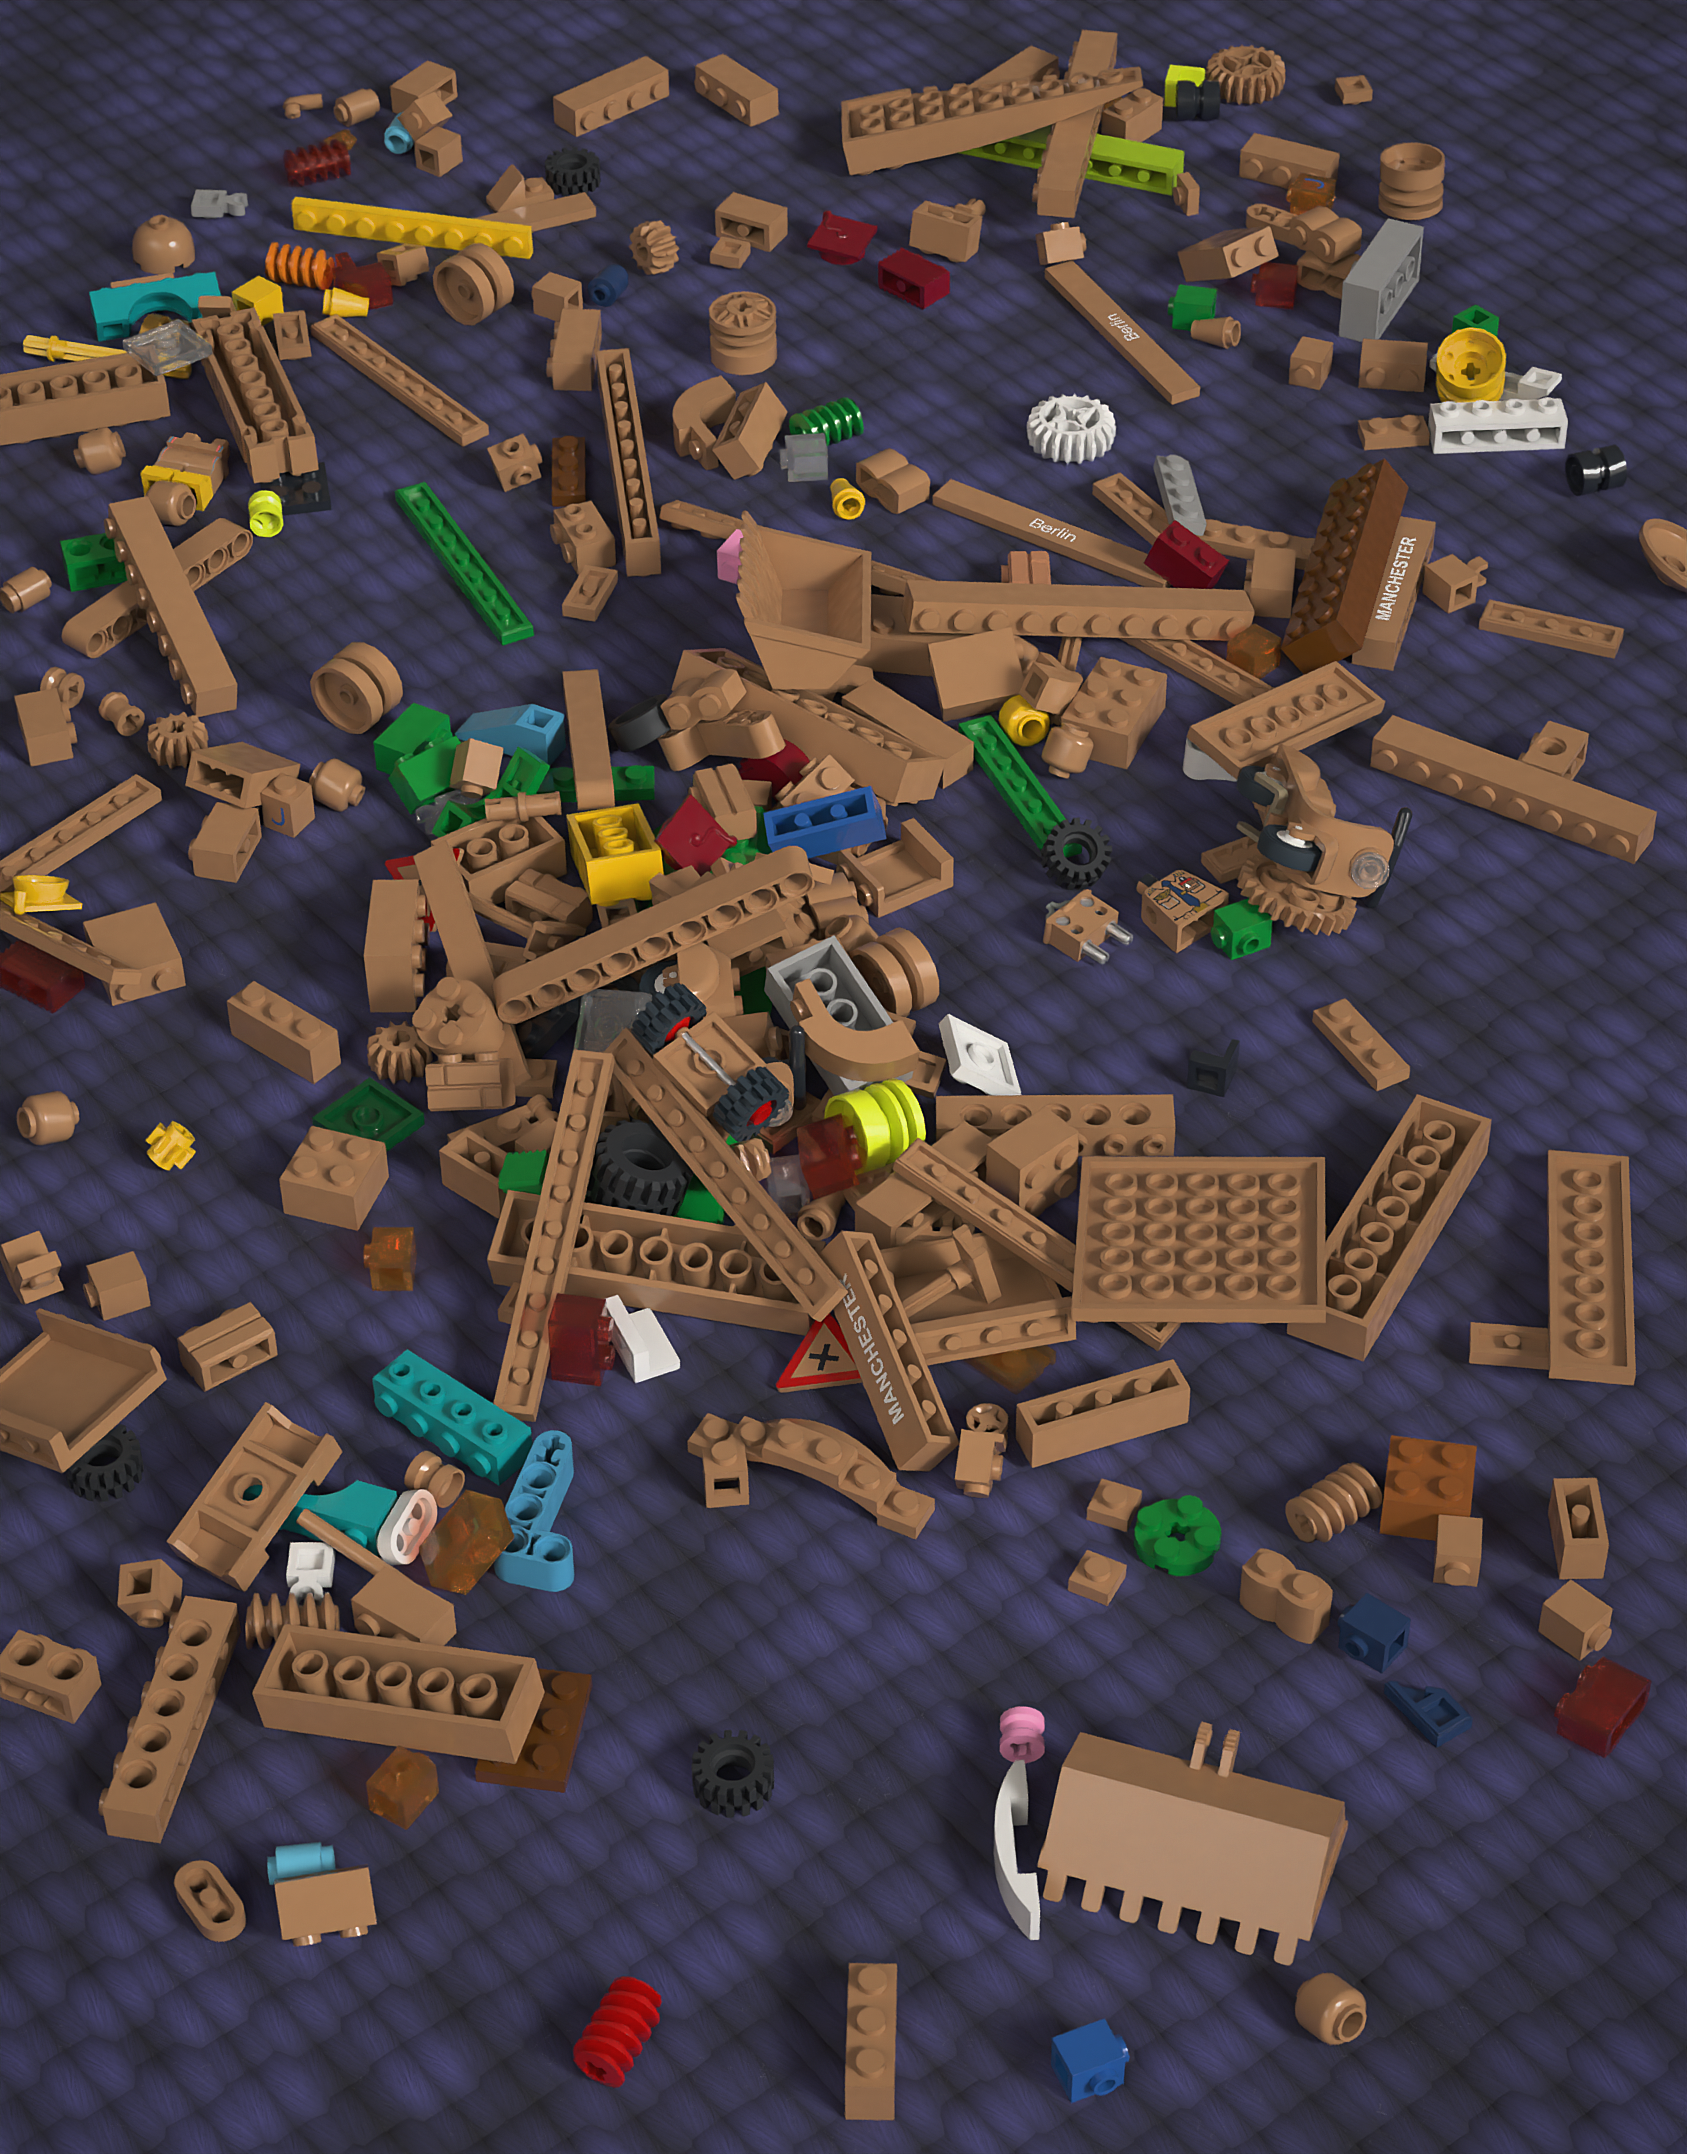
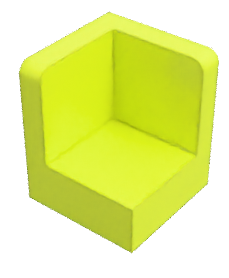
M1170 65L1165 80L1164 106L1176 107L1177 81L1191 80L1196 86H1199L1202 80H1205V69Z

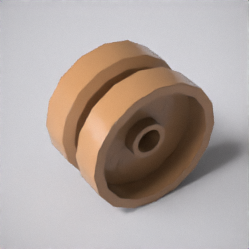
M472 243L455 256H451L435 268L433 274L434 290L439 302L452 318L464 325H476L490 314L511 302L514 294L513 279L509 268L500 255L482 243Z
M352 642L333 656V659L316 670L310 681L312 696L323 715L337 728L350 734H362L370 729L383 715L400 703L403 695L402 682L396 668L384 654L364 642Z
M901 927L893 929L877 937L875 942L871 941L863 944L848 954L885 1011L907 1017L910 1011L914 1012L934 1003L939 995V979L936 967L927 949L909 930Z

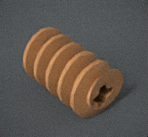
M1355 1462L1347 1463L1340 1466L1337 1471L1328 1474L1324 1480L1316 1482L1312 1488L1306 1489L1299 1496L1290 1499L1285 1506L1286 1517L1293 1532L1301 1541L1313 1543L1314 1539L1324 1543L1331 1540L1332 1533L1339 1534L1343 1532L1345 1525H1353L1358 1517L1368 1515L1370 1508L1376 1509L1380 1507L1383 1502L1382 1493L1374 1478L1362 1465Z
M325 1592L321 1605L315 1604L312 1593H307L303 1605H298L295 1594L289 1593L285 1606L280 1605L277 1593L271 1594L268 1606H263L259 1593H254L251 1604L247 1608L246 1647L248 1650L251 1649L257 1638L260 1648L267 1650L270 1648L273 1637L277 1641L284 1624L340 1631L339 1608L333 1604L329 1592Z

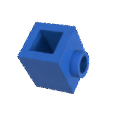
M1105 2018L1052 2037L1051 2067L1071 2103L1092 2095L1108 2094L1116 2089L1117 2086L1124 2084L1125 2063L1129 2061L1128 2049L1122 2036L1112 2033Z

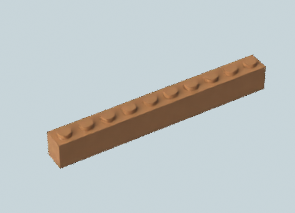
M1082 30L1079 41H1074L1073 54L1069 58L1068 72H1065L1064 79H1070L1074 73L1086 72L1094 77L1098 76L1102 70L1114 69L1117 58V33ZM1104 104L1051 124V134L1047 136L1046 151L1044 150L1042 155V167L1038 168L1037 183H1034L1032 201L1037 202V215L1075 217Z
M629 348L596 351L598 385L627 577H645L661 574L660 541Z
M906 580L902 613L909 632L979 634L1011 627L1013 635L1248 641L1255 612L1245 590Z

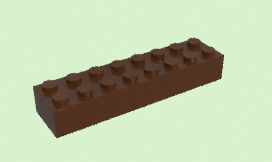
M1385 458L1375 464L1368 463L1364 465L1357 474L1347 479L1341 478L1337 480L1329 489L1330 493L1323 508L1324 512L1320 525L1317 528L1316 538L1311 547V554L1304 569L1305 573L1298 588L1297 599L1292 608V615L1285 630L1286 634L1281 647L1283 652L1303 675L1334 661L1338 662L1361 650L1363 647L1409 488Z

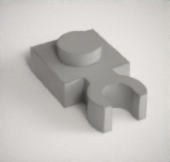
M196 190L191 204L192 217H203L205 219L223 218L224 213L243 216L245 215V207L248 206L247 194L235 193L227 195L226 190Z

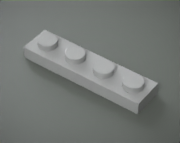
M1157 455L1153 468L1169 525L1176 520L1195 535L1203 536L1207 523L1189 461L1176 455H1169L1167 457Z

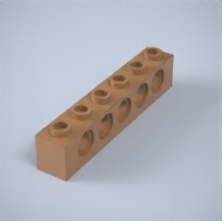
M1173 1094L936 1096V1142L939 1141L944 1133L952 1131L964 1121L994 1140L1042 1108L1047 1107L1079 1131L1078 1156H1174L1175 1115Z
M185 1596L179 1613L174 1612L172 1614L167 1644L165 1647L161 1646L158 1649L155 1660V1674L152 1681H146L141 1696L142 1707L138 1716H133L129 1722L127 1745L124 1752H118L113 1766L114 1778L110 1788H104L100 1796L99 1814L104 1816L108 1835L161 1843L241 1633L236 1603Z

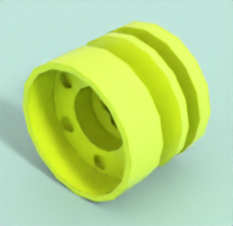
M891 1078L879 1084H872L864 1088V1090L855 1089L836 1095L828 1100L825 1107L824 1124L829 1146L838 1164L848 1174L856 1175L884 1167L886 1164L895 1162L917 1138L925 1142L926 1130L921 1108L911 1089L902 1080Z

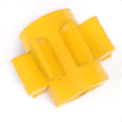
M172 1121L168 1127L159 1123L146 1138V1141L152 1145L147 1150V1155L158 1166L168 1171L174 1165L179 1169H183L196 1153L190 1147L195 1141L194 1136L175 1121Z

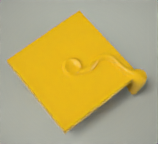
M44 875L12 877L15 887L14 892L0 893V900L12 907L17 915H23L24 912L82 909L81 902L65 893L69 880L60 877Z

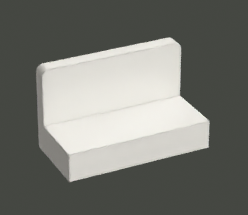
M618 1295L603 1299L604 1328L635 1383L680 1368V1359L651 1309L646 1308L628 1314Z

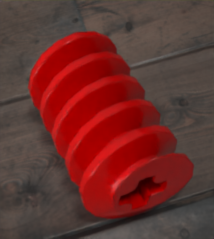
M628 1976L615 1978L609 1987V1993H606L602 1998L600 2007L593 2013L591 2022L587 2024L582 2032V2037L578 2039L573 2047L576 2065L593 2080L608 2087H620L625 2081L624 2072H629L634 2065L632 2057H638L643 2050L641 2042H647L651 2036V2027H655L660 2021V2015L655 2008L660 2007L662 2004L661 1995L654 1988L636 1978Z

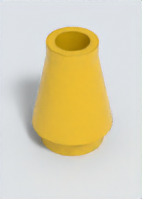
M333 287V290L325 289L323 315H330L331 317L337 314L341 318L367 317L369 298L361 297Z
M835 479L830 486L833 511L838 517L843 519L857 518L865 506L863 494L849 484L846 479Z

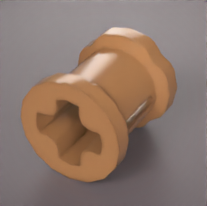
M111 692L102 699L98 709L99 714L104 720L112 721L118 733L123 736H131L141 729L145 720L144 713L138 707L131 706L123 693Z

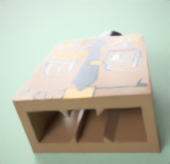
M1176 870L1162 880L1157 879L1152 874H1146L1137 884V892L1142 895L1141 918L1143 922L1175 953L1180 952L1210 933L1213 927L1214 910L1228 905V892L1184 870Z

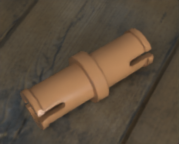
M555 791L554 793L526 795V792H518L516 797L485 799L487 822L520 818L521 822L529 821V817L562 815L560 793Z

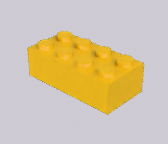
M639 803L566 815L571 855L591 904L607 907L616 905L623 899H653L649 881L659 872L664 875L660 847L654 842L655 837Z

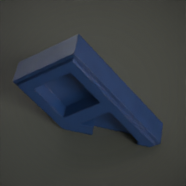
M1391 1680L1384 1685V1694L1436 1748L1472 1727L1473 1718L1444 1688L1425 1686V1690L1399 1686V1682Z

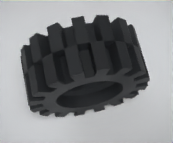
M567 147L562 148V152L558 150L553 151V155L549 154L547 159H545L546 183L554 190L556 195H559L561 192L563 197H567L569 194L575 195L584 192L588 195V190L594 192L596 187L600 186L599 157L595 156L593 151L588 152L585 148L578 151V147H572V150H568Z
M1075 817L1071 823H1069L1068 819L1061 821L1059 826L1056 825L1048 835L1041 850V857H1044L1041 862L1042 868L1049 867L1046 873L1048 878L1050 879L1054 875L1057 876L1055 884L1061 886L1063 881L1068 883L1066 888L1068 890H1073L1075 885H1078L1079 890H1083L1088 884L1090 887L1096 884L1112 858L1109 857L1112 853V845L1106 846L1110 840L1108 835L1100 836L1103 828L1097 825L1095 829L1090 828L1091 820L1086 819L1082 825L1080 824V818ZM1068 843H1077L1083 846L1089 853V862L1084 865L1071 863L1065 858L1063 847Z
M119 1424L116 1430L112 1428L66 1470L68 1485L71 1489L74 1488L75 1494L79 1497L85 1493L86 1499L89 1501H94L96 1495H100L101 1502L109 1501L108 1495L114 1494L115 1498L119 1499L123 1497V1489L130 1493L135 1489L134 1482L140 1483L142 1479L141 1472H144L139 1440L136 1439V1435L132 1430L127 1432L126 1426ZM99 1458H117L115 1462L106 1466L89 1465Z
M732 1729L724 1730V1738L719 1739L717 1733L709 1736V1744L702 1740L698 1745V1752L694 1751L691 1764L693 1792L696 1799L700 1797V1805L704 1809L711 1805V1813L719 1816L722 1809H725L726 1818H734V1810H741L742 1817L750 1815V1806H753L758 1811L763 1807V1799L766 1801L770 1800L772 1789H774L773 1754L770 1755V1747L767 1743L761 1745V1738L754 1734L748 1740L747 1731L739 1730L738 1737H732ZM731 1766L742 1767L750 1771L747 1777L735 1781L724 1780L716 1776L718 1771Z

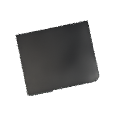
M1232 1039L1224 1057L1193 1050L1188 1062L1187 1088L1225 1097L1238 1068L1240 1041Z

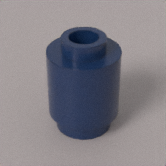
M617 264L604 266L588 284L587 291L590 299L599 306H611L627 289L628 273L622 266Z

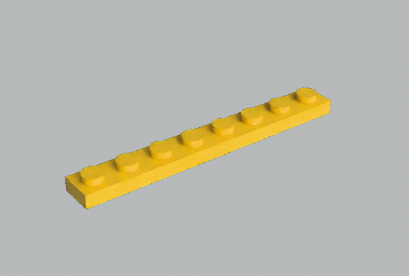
M295 197L291 203L294 230L460 251L472 243H482L492 248L500 256L530 259L533 254L532 227L527 225Z

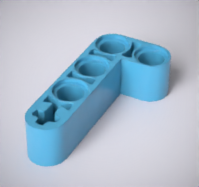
M551 1430L543 1432L535 1439L492 1536L494 1570L499 1579L507 1583L551 1592L565 1590L572 1584L575 1576L573 1548L570 1540L563 1535L550 1532L574 1474L572 1442L570 1437L561 1431Z

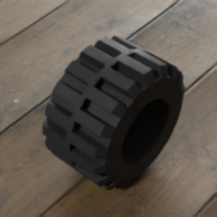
M632 1119V1122L622 1120L617 1121L616 1125L610 1124L605 1128L604 1132H601L596 1145L587 1190L591 1191L590 1197L592 1200L601 1205L675 1216L682 1206L694 1172L653 1122L643 1123L641 1120Z

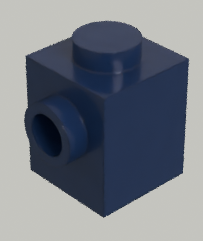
M1366 1593L1355 1605L1349 1604L1342 1611L1337 1626L1340 1628L1338 1648L1345 1651L1352 1659L1360 1660L1382 1674L1407 1648L1411 1619L1369 1593Z

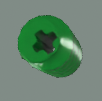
M846 397L839 398L836 402L830 401L825 406L818 405L814 409H807L803 413H795L789 420L792 439L800 451H803L806 445L810 451L814 452L818 450V443L821 447L826 448L829 446L830 440L832 443L837 444L841 441V436L845 440H849L852 438V433L860 436L864 431L859 408L852 399Z

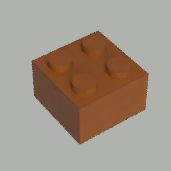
M1391 1435L1379 1534L1435 1541L1439 1514L1470 1517L1477 1446Z

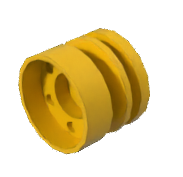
M1465 328L1455 331L1444 339L1438 349L1436 360V389L1442 402L1499 401L1503 395L1505 384L1506 354L1503 344L1494 334L1484 329Z

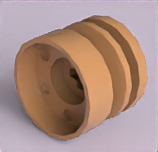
M1402 143L1386 148L1380 155V179L1382 181L1379 184V209L1386 215L1403 220H1420L1439 213L1443 205L1444 153L1436 147L1422 143Z
M747 291L725 294L712 302L709 307L711 362L715 367L735 375H752L771 367L777 359L775 304L768 297Z

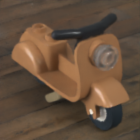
M1283 744L1279 745L1275 757L1273 756L1270 763L1266 764L1265 767L1246 766L1242 768L1237 780L1236 789L1244 797L1251 800L1254 808L1258 809L1264 827L1260 832L1248 823L1238 821L1236 828L1258 842L1257 848L1260 853L1277 864L1276 868L1296 883L1323 892L1357 898L1365 897L1364 902L1368 908L1377 907L1403 847L1413 815L1411 809L1403 807L1398 811L1391 834L1381 827L1362 825L1334 818L1336 804L1333 803L1331 792L1325 780L1320 778L1318 765L1308 756Z
M703 942L676 953L677 960H668L655 964L648 968L641 977L639 997L644 1010L646 1009L644 1005L648 1001L652 1002L655 1000L654 995L658 992L663 994L666 987L670 985L673 987L675 983H683L706 1006L707 1015L703 1019L713 1012L722 1020L726 1017L743 1015L742 996H734V991H740L739 968H731L730 957L719 950L707 946ZM794 1025L789 1031V1059L762 1058L767 1064V1069L789 1091V1098L785 1100L786 1105L783 1109L778 1110L780 1114L776 1119L772 1118L769 1121L770 1127L779 1126L787 1122L792 1117L793 1108L800 1111L807 1105L805 1030L800 1025ZM712 1112L706 1119L723 1140L726 1141L730 1134L713 1117L714 1112Z

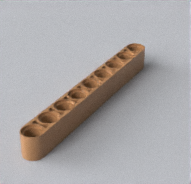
M798 846L783 847L499 975L492 984L499 1019L508 1024H517L805 896L814 886V879L806 852Z

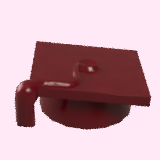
M826 210L823 212L822 222L807 243V248L819 250L821 258L826 262L836 265L853 264L865 256V249L877 232L878 226L833 215L831 211Z
M689 794L672 817L663 823L654 842L660 847L661 855L665 862L674 870H680L692 865L701 877L707 871H711V866L723 855L726 849L736 846L737 838L733 835L729 836L703 806Z

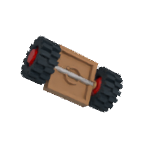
M675 983L673 987L670 985L665 988L663 994L658 992L654 995L655 1000L652 1002L648 1001L644 1005L646 1009L639 1011L637 1014L639 1019L633 1022L632 1026L634 1028L631 1030L633 1036L653 1055L654 1066L685 1095L705 1118L714 1112L713 1117L735 1141H747L751 1138L752 1134L754 1136L758 1135L762 1127L767 1128L770 1125L769 1121L772 1118L776 1119L780 1114L778 1110L784 1108L786 1105L785 1100L789 1098L788 1089L767 1069V1064L715 1012L703 1019L707 1015L706 1006L683 983Z

